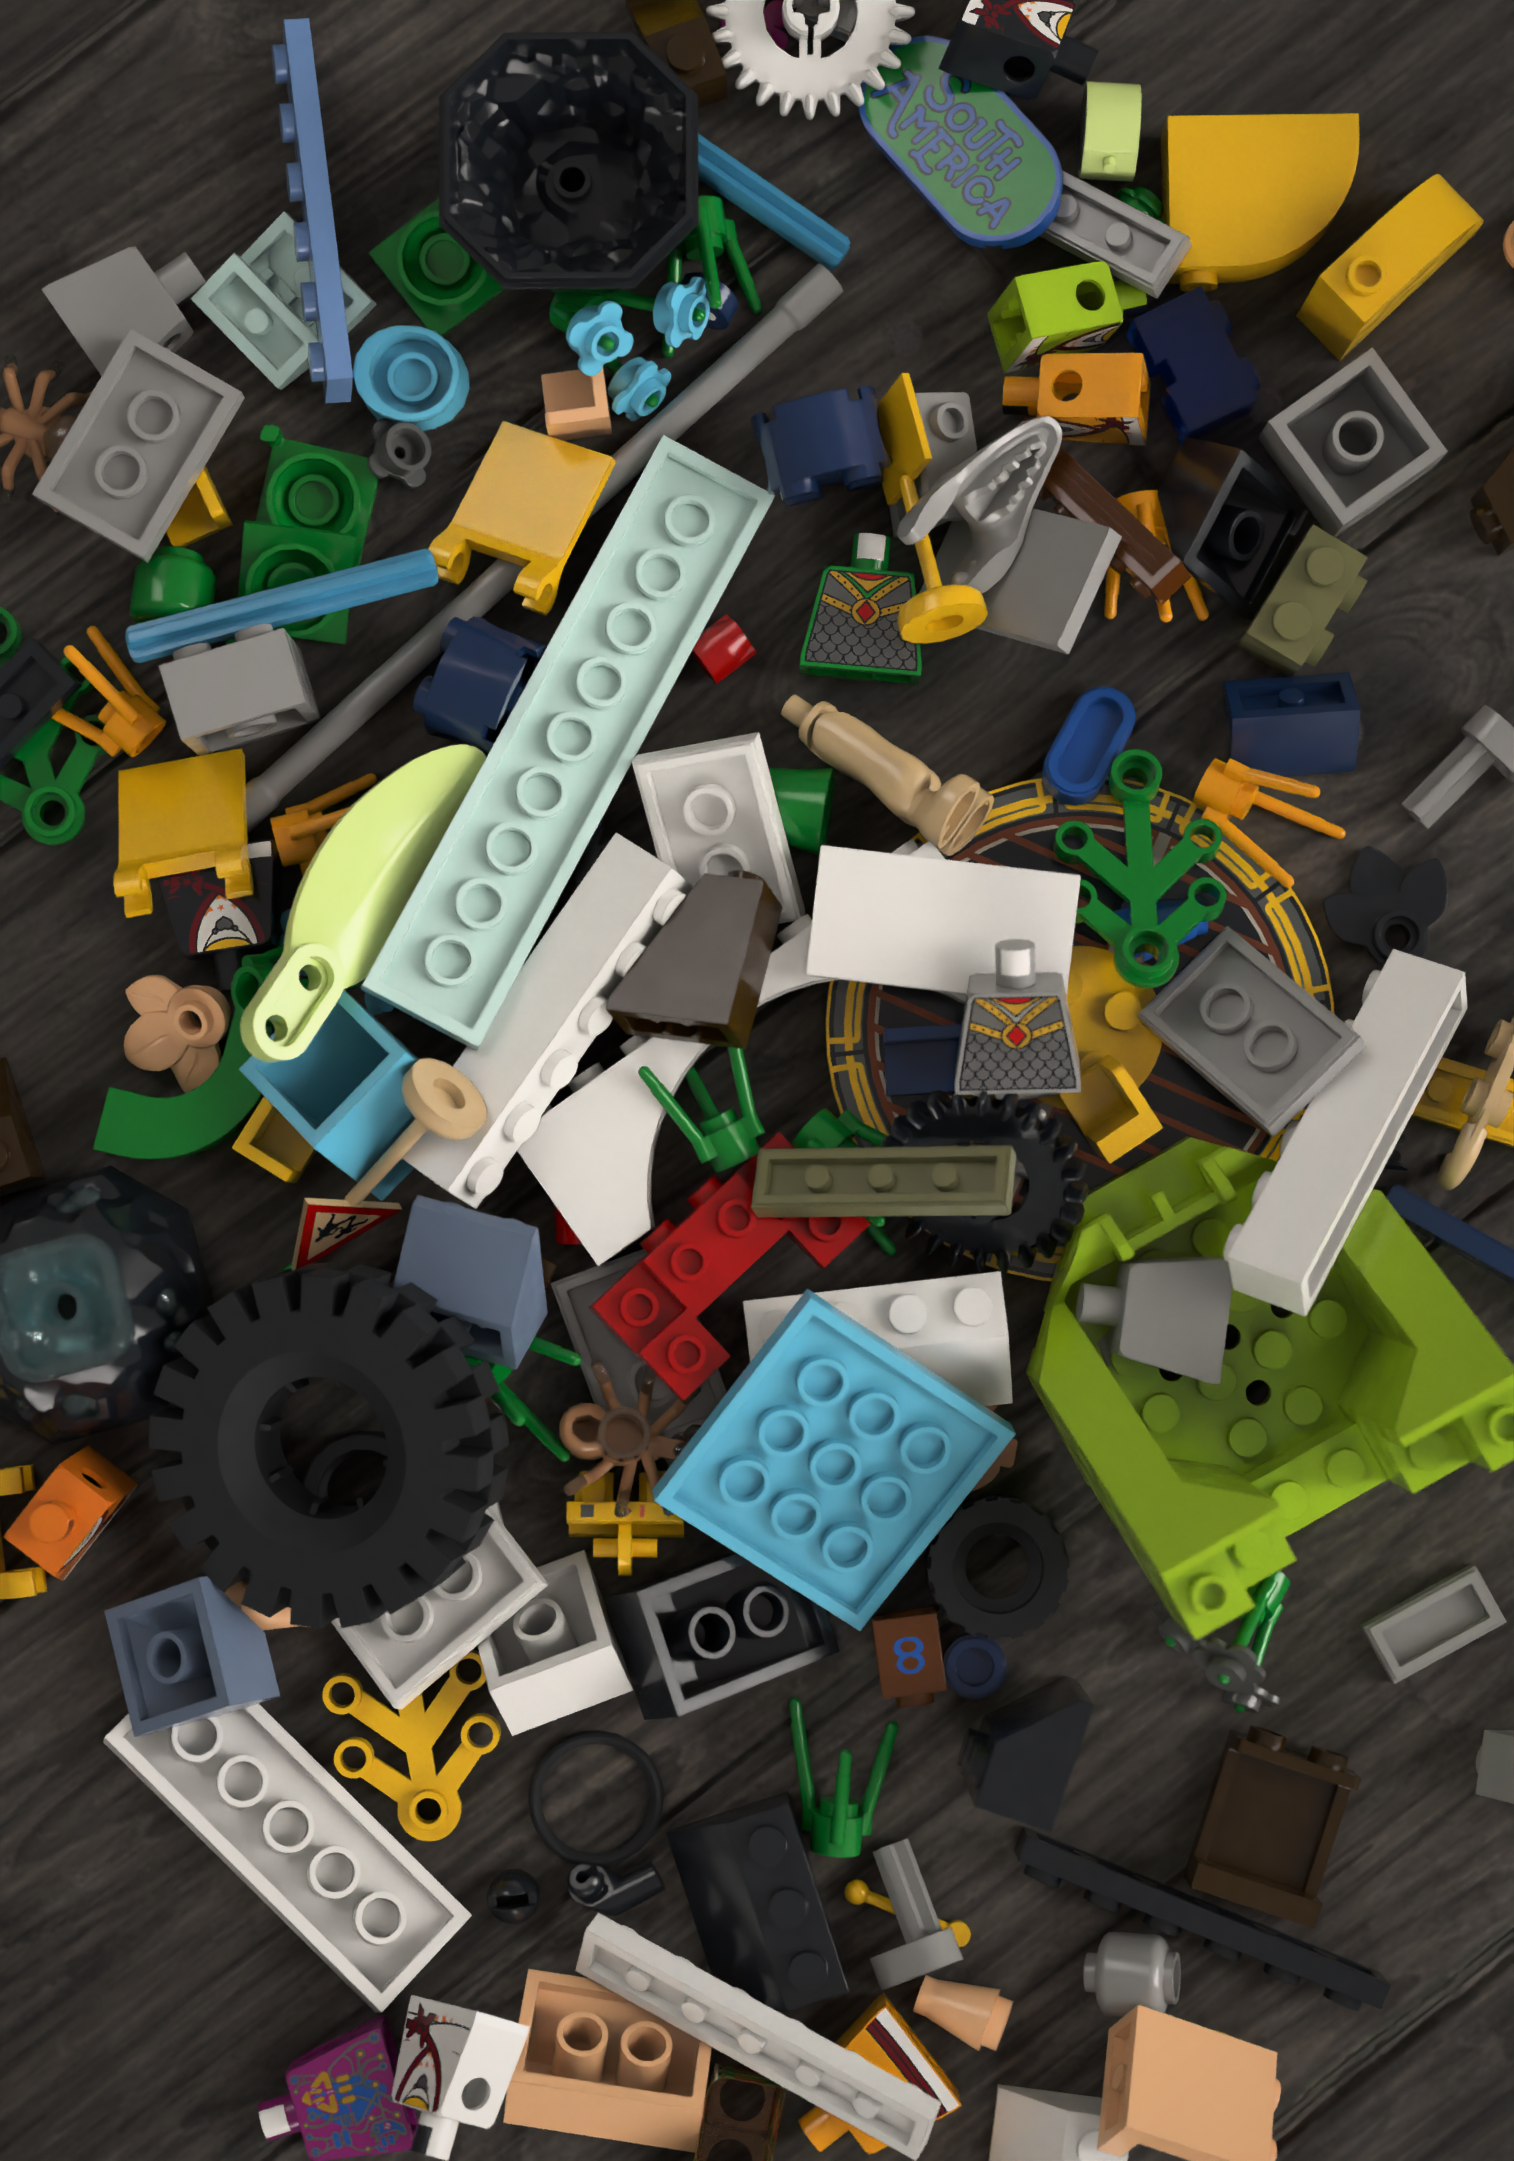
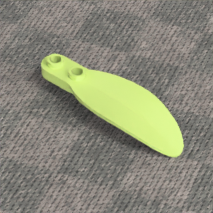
M466 744L451 745L433 750L407 762L363 794L330 830L312 858L296 892L286 926L283 953L242 1015L240 1024L241 1037L245 1047L255 1058L264 1062L274 1063L293 1059L302 1054L333 1009L343 990L367 977L487 757L481 750ZM300 969H303L308 976L309 984L307 989L300 984ZM267 1019L272 1022L275 1028L273 1040L269 1039L265 1030Z

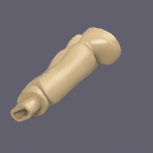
M794 694L783 706L781 715L799 728V738L810 751L840 773L868 787L893 814L906 824L918 828L926 841L931 842L945 855L950 856L960 851L974 838L986 821L992 809L994 797L982 789L980 783L970 776L958 774L941 786L940 779L936 773L929 769L921 760L890 743L872 727L856 717L844 712H838L836 707L829 702L821 701L812 706Z

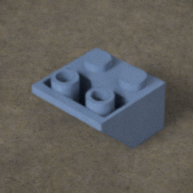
M420 1195L416 1197L412 1204L393 1289L412 1282L436 1298L437 1302L430 1316L438 1323L455 1315L475 1339L462 1352L463 1355L517 1370L548 1314L538 1228L526 1225L512 1218L504 1219L467 1209L454 1202H442Z

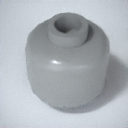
M1108 1932L1102 1938L1098 1952H1088L1086 1954L1084 1989L1086 1992L1096 1993L1098 2006L1104 2015L1124 2017L1138 2004L1165 2013L1168 2004L1177 2005L1181 1984L1179 1952H1170L1168 1943L1162 1936L1156 1934Z

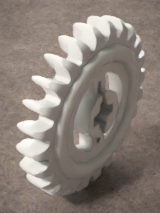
M725 0L724 3L711 5L706 8L707 16L723 21L726 24L712 33L715 44L731 45V49L721 58L724 68L738 65L743 67L736 80L735 87L741 90L754 82L760 84L756 97V104L758 106L764 105L774 94L779 95L780 114L782 116L788 115L796 100L801 101L805 117L808 120L814 118L817 103L823 100L833 116H838L840 114V96L843 94L855 105L862 106L864 97L860 84L863 82L877 90L884 89L885 82L877 67L880 65L891 69H898L901 66L900 59L889 49V45H906L911 41L910 34L896 27L895 23L909 19L915 14L913 7L896 3V0H855L857 19L853 33L842 48L829 57L821 58V41L831 35L837 24L840 9L839 0H816L818 7L828 8V13L819 14L817 25H814L813 54H807L808 25H805L804 15L799 12H793V8L802 7L804 0H783V25L789 35L799 41V58L792 57L779 48L766 30L763 14L765 0Z

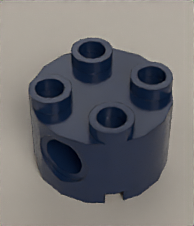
M859 386L860 388L857 389L859 399L851 401L847 388L788 401L772 407L775 416L773 421H769V417H767L766 413H762V411L753 415L751 423L754 435L760 443L765 458L768 494L781 495L782 501H785L786 506L789 507L823 498L820 488L823 486L844 482L847 491H856L883 483L882 469L889 467L892 464V459L887 453L880 435L878 420L879 404L875 388Z
M473 616L468 621L458 617L451 619L440 641V652L444 654L438 664L434 677L428 675L422 680L413 702L414 711L424 715V726L427 733L458 744L476 747L487 757L547 646L535 640L502 630L481 617Z

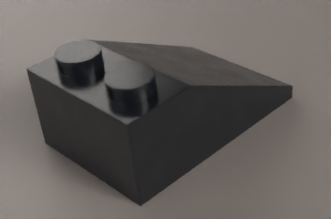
M734 1551L655 1577L604 1597L644 1720L680 1717L840 1652L826 1609Z

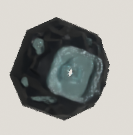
M111 1165L0 1196L1 1416L55 1446L148 1420L151 1415L169 1408L170 1402L154 1395L163 1365L183 1357V1354L174 1347L175 1343L191 1322L211 1315L208 1307L214 1304L189 1209ZM65 1294L74 1296L77 1302V1313L71 1319L63 1318L57 1309L59 1299Z

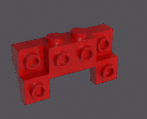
M780 1132L774 1134L760 1147V1149H795ZM758 1154L741 1164L723 1182L715 1174L704 1182L686 1200L693 1210L676 1226L667 1218L640 1242V1245L647 1253L588 1308L680 1401H684L731 1357L696 1319L699 1314L785 1234L819 1269H823L855 1240L870 1223L864 1217L757 1218L751 1209Z

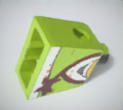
M1105 261L1014 277L987 313L1004 374L1039 365L1041 356L1045 354L1082 353L1103 346L1121 326L1123 319L1146 313L1147 298L1145 292L1122 280L1113 282L1109 265Z

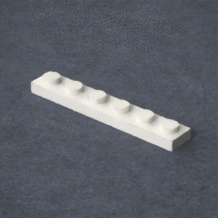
M598 1913L586 1928L575 1971L915 2161L918 2159L929 2139L941 2105L940 2101L927 2095L917 2086L904 2082L871 2064L859 2054L846 2050L813 2032L803 2023L788 2018L757 2001L745 1991L732 1987L699 1969L689 1960L676 1956L643 1938L627 1926L620 1925Z

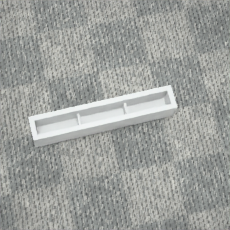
M615 833L520 969L478 1050L467 1046L453 1065L455 1069L459 1070L473 1083L481 1094L487 1109L486 1121L473 1136L461 1140L446 1139L427 1130L402 1159L446 1191L477 1209L484 1197L493 1192L499 1185L503 1177L504 1168L522 1142L528 1140L535 1133L540 1124L541 1115L556 1093L574 1077L579 1060L595 1037L605 1031L610 1025L613 1017L606 1010L609 996L686 898L693 886L672 867L618 833Z
M1393 949L1382 970L1375 969L1371 972L1363 990L1362 1007L1355 1020L1347 1019L1344 1022L1361 1036L1365 1047L1308 1103L1309 1106L1300 1121L1293 1120L1288 1125L1281 1142V1157L1272 1173L1266 1171L1260 1177L1252 1198L1253 1209L1244 1225L1236 1224L1228 1236L1224 1249V1260L1229 1265L1233 1290L1306 1317L1468 1008L1464 971Z

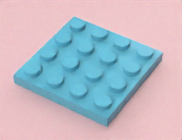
M806 1289L652 1489V1494L656 1503L861 1631L1016 1433L1011 1423L809 1289Z

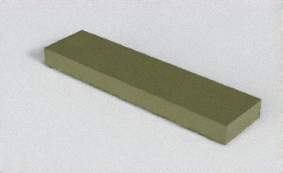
M1012 1145L759 1149L751 1209L757 1218L1011 1215L1017 1155Z

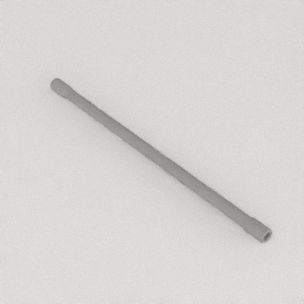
M818 263L777 301L776 306L611 456L616 464L588 520L645 469L663 435L676 441L794 332L805 328L843 293L840 283L827 268ZM497 559L260 776L252 778L247 782V834L278 807L285 795L442 654L440 652V641L451 619L458 617L468 621L473 616L482 617L514 588L516 579L524 567Z

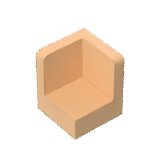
M604 367L594 376L585 375L580 370L541 375L546 411L544 415L548 436L564 441L612 434Z

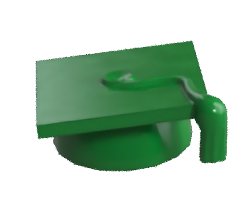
M439 198L368 252L369 256L425 328L436 331L442 337L504 290L439 225Z
M264 425L260 439L271 446L272 450L256 521L356 534L353 567L360 566L379 478H376L368 469V457L284 439L283 433L278 426Z
M245 520L238 597L352 568L354 566L356 534ZM350 608L275 627L273 630L284 628L292 638L346 644ZM236 639L226 640L225 643L227 645L234 643Z

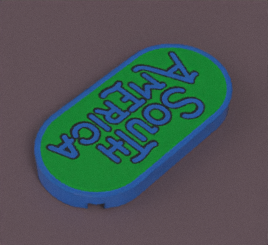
M935 36L912 37L909 44L890 46L889 49L900 59L901 66L898 69H891L880 65L877 67L885 82L884 89L877 90L865 82L860 84L864 103L862 106H859V112L872 142L948 228L969 245L985 249V245L992 247L1002 246V249L1020 247L1041 235L1057 216L1062 201L1060 197L1063 190L1062 168L1057 153L1050 142L1003 91L938 69L950 40Z

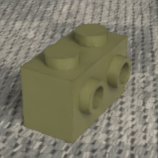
M1313 524L1298 544L1237 646L1287 677L1293 676L1302 667L1304 662L1315 667L1335 635L1326 630L1325 627L1336 609L1339 608L1348 613L1368 581L1358 575L1368 557Z

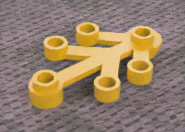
M471 1650L449 1669L450 1677L427 1710H425L423 1693H421L402 1710L398 1709V1715L365 1692L359 1679L349 1673H340L333 1676L323 1689V1702L331 1712L341 1715L351 1714L406 1752L410 1778L375 1757L374 1749L369 1741L357 1736L345 1739L337 1747L334 1754V1765L341 1775L347 1778L361 1777L398 1803L397 1815L401 1826L410 1836L421 1841L440 1840L448 1836L455 1829L462 1813V1802L457 1790L481 1755L491 1752L498 1744L501 1736L500 1725L493 1716L486 1713L472 1715L462 1727V1743L437 1774L432 1746L469 1692L478 1689L486 1681L480 1654L476 1650ZM464 1659H474L481 1667V1676L473 1682L463 1680L458 1674V1664ZM339 1682L348 1683L354 1690L353 1702L348 1705L336 1703L332 1697L333 1685ZM482 1722L490 1726L493 1738L488 1744L478 1745L470 1739L469 1729L473 1724ZM349 1746L361 1748L366 1755L365 1765L361 1768L348 1767L343 1760L345 1748ZM425 1798L436 1800L441 1808L440 1816L435 1820L423 1819L417 1811L418 1802Z

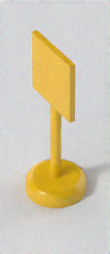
M901 373L878 403V420L884 447L892 459V464L882 469L884 479L882 485L887 504L895 505L902 497L907 514L919 501L914 481L932 460V455L910 374ZM927 534L923 540L915 543L927 590L913 596L902 605L897 616V623L903 640L911 643L928 644L961 636L978 627L985 621L988 615L985 600L978 589L960 584L942 586L929 534Z

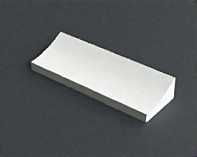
M259 1704L134 1737L128 1713L104 1738L103 1743L375 2013L383 2012L472 1916Z

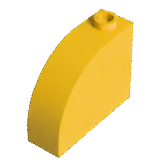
M1359 113L1167 116L1161 133L1162 205L1164 207L1162 219L1169 227L1187 235L1192 245L1167 284H1180V290L1185 292H1208L1217 289L1218 283L1244 282L1275 273L1289 266L1309 251L1324 235L1334 220L1351 187L1359 155Z
M1440 174L1430 177L1388 211L1318 277L1299 310L1297 318L1340 361L1472 238L1484 220Z

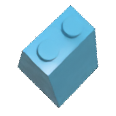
M345 989L302 1054L293 1059L274 1063L261 1061L252 1055L239 1068L244 1076L314 1149L356 1182L361 1180L415 1120V1117L405 1104L402 1095V1081L404 1075L419 1058ZM275 1033L269 1039L273 1040ZM401 1158L371 1193L383 1201L414 1167Z

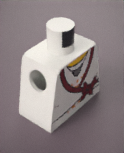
M411 1995L391 2094L393 2102L421 2110L410 2150L448 2161L459 2121L489 2129L494 2124L525 2044L529 2026L478 2011Z

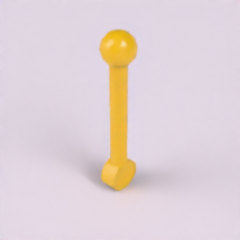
M856 1879L846 1885L844 1891L845 1898L851 1904L860 1905L865 1902L895 1915L890 1899L870 1891L864 1881ZM938 1919L942 1930L952 1927L959 1947H963L969 1942L971 1932L965 1922L956 1919L948 1923Z

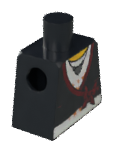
M967 0L938 69L1030 100L1038 96L1049 71L1083 86L1099 50L1065 35L1076 8L1073 0Z
M272 839L248 842V853L253 877V895L227 900L225 895V878L218 879L216 867L156 878L182 956L190 961L213 958L217 990L221 993L231 992L233 976L239 968L243 967L242 958L245 955H251V952L274 949L279 946L282 862L276 842Z

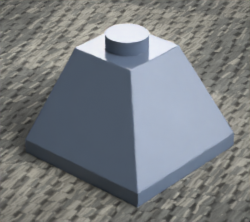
M208 1576L192 1579L104 1611L134 1737L234 1712L280 1696L265 1632Z

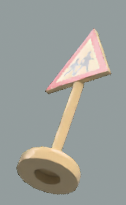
M432 1058L419 1059L408 1070L402 1081V1095L406 1106L415 1117V1120L351 1189L344 1200L304 1198L291 1267L293 1271L318 1261L402 1210L399 1203L363 1200L427 1130L446 1139L461 1140L473 1136L483 1125L487 1115L483 1098L473 1083L459 1070L443 1061Z

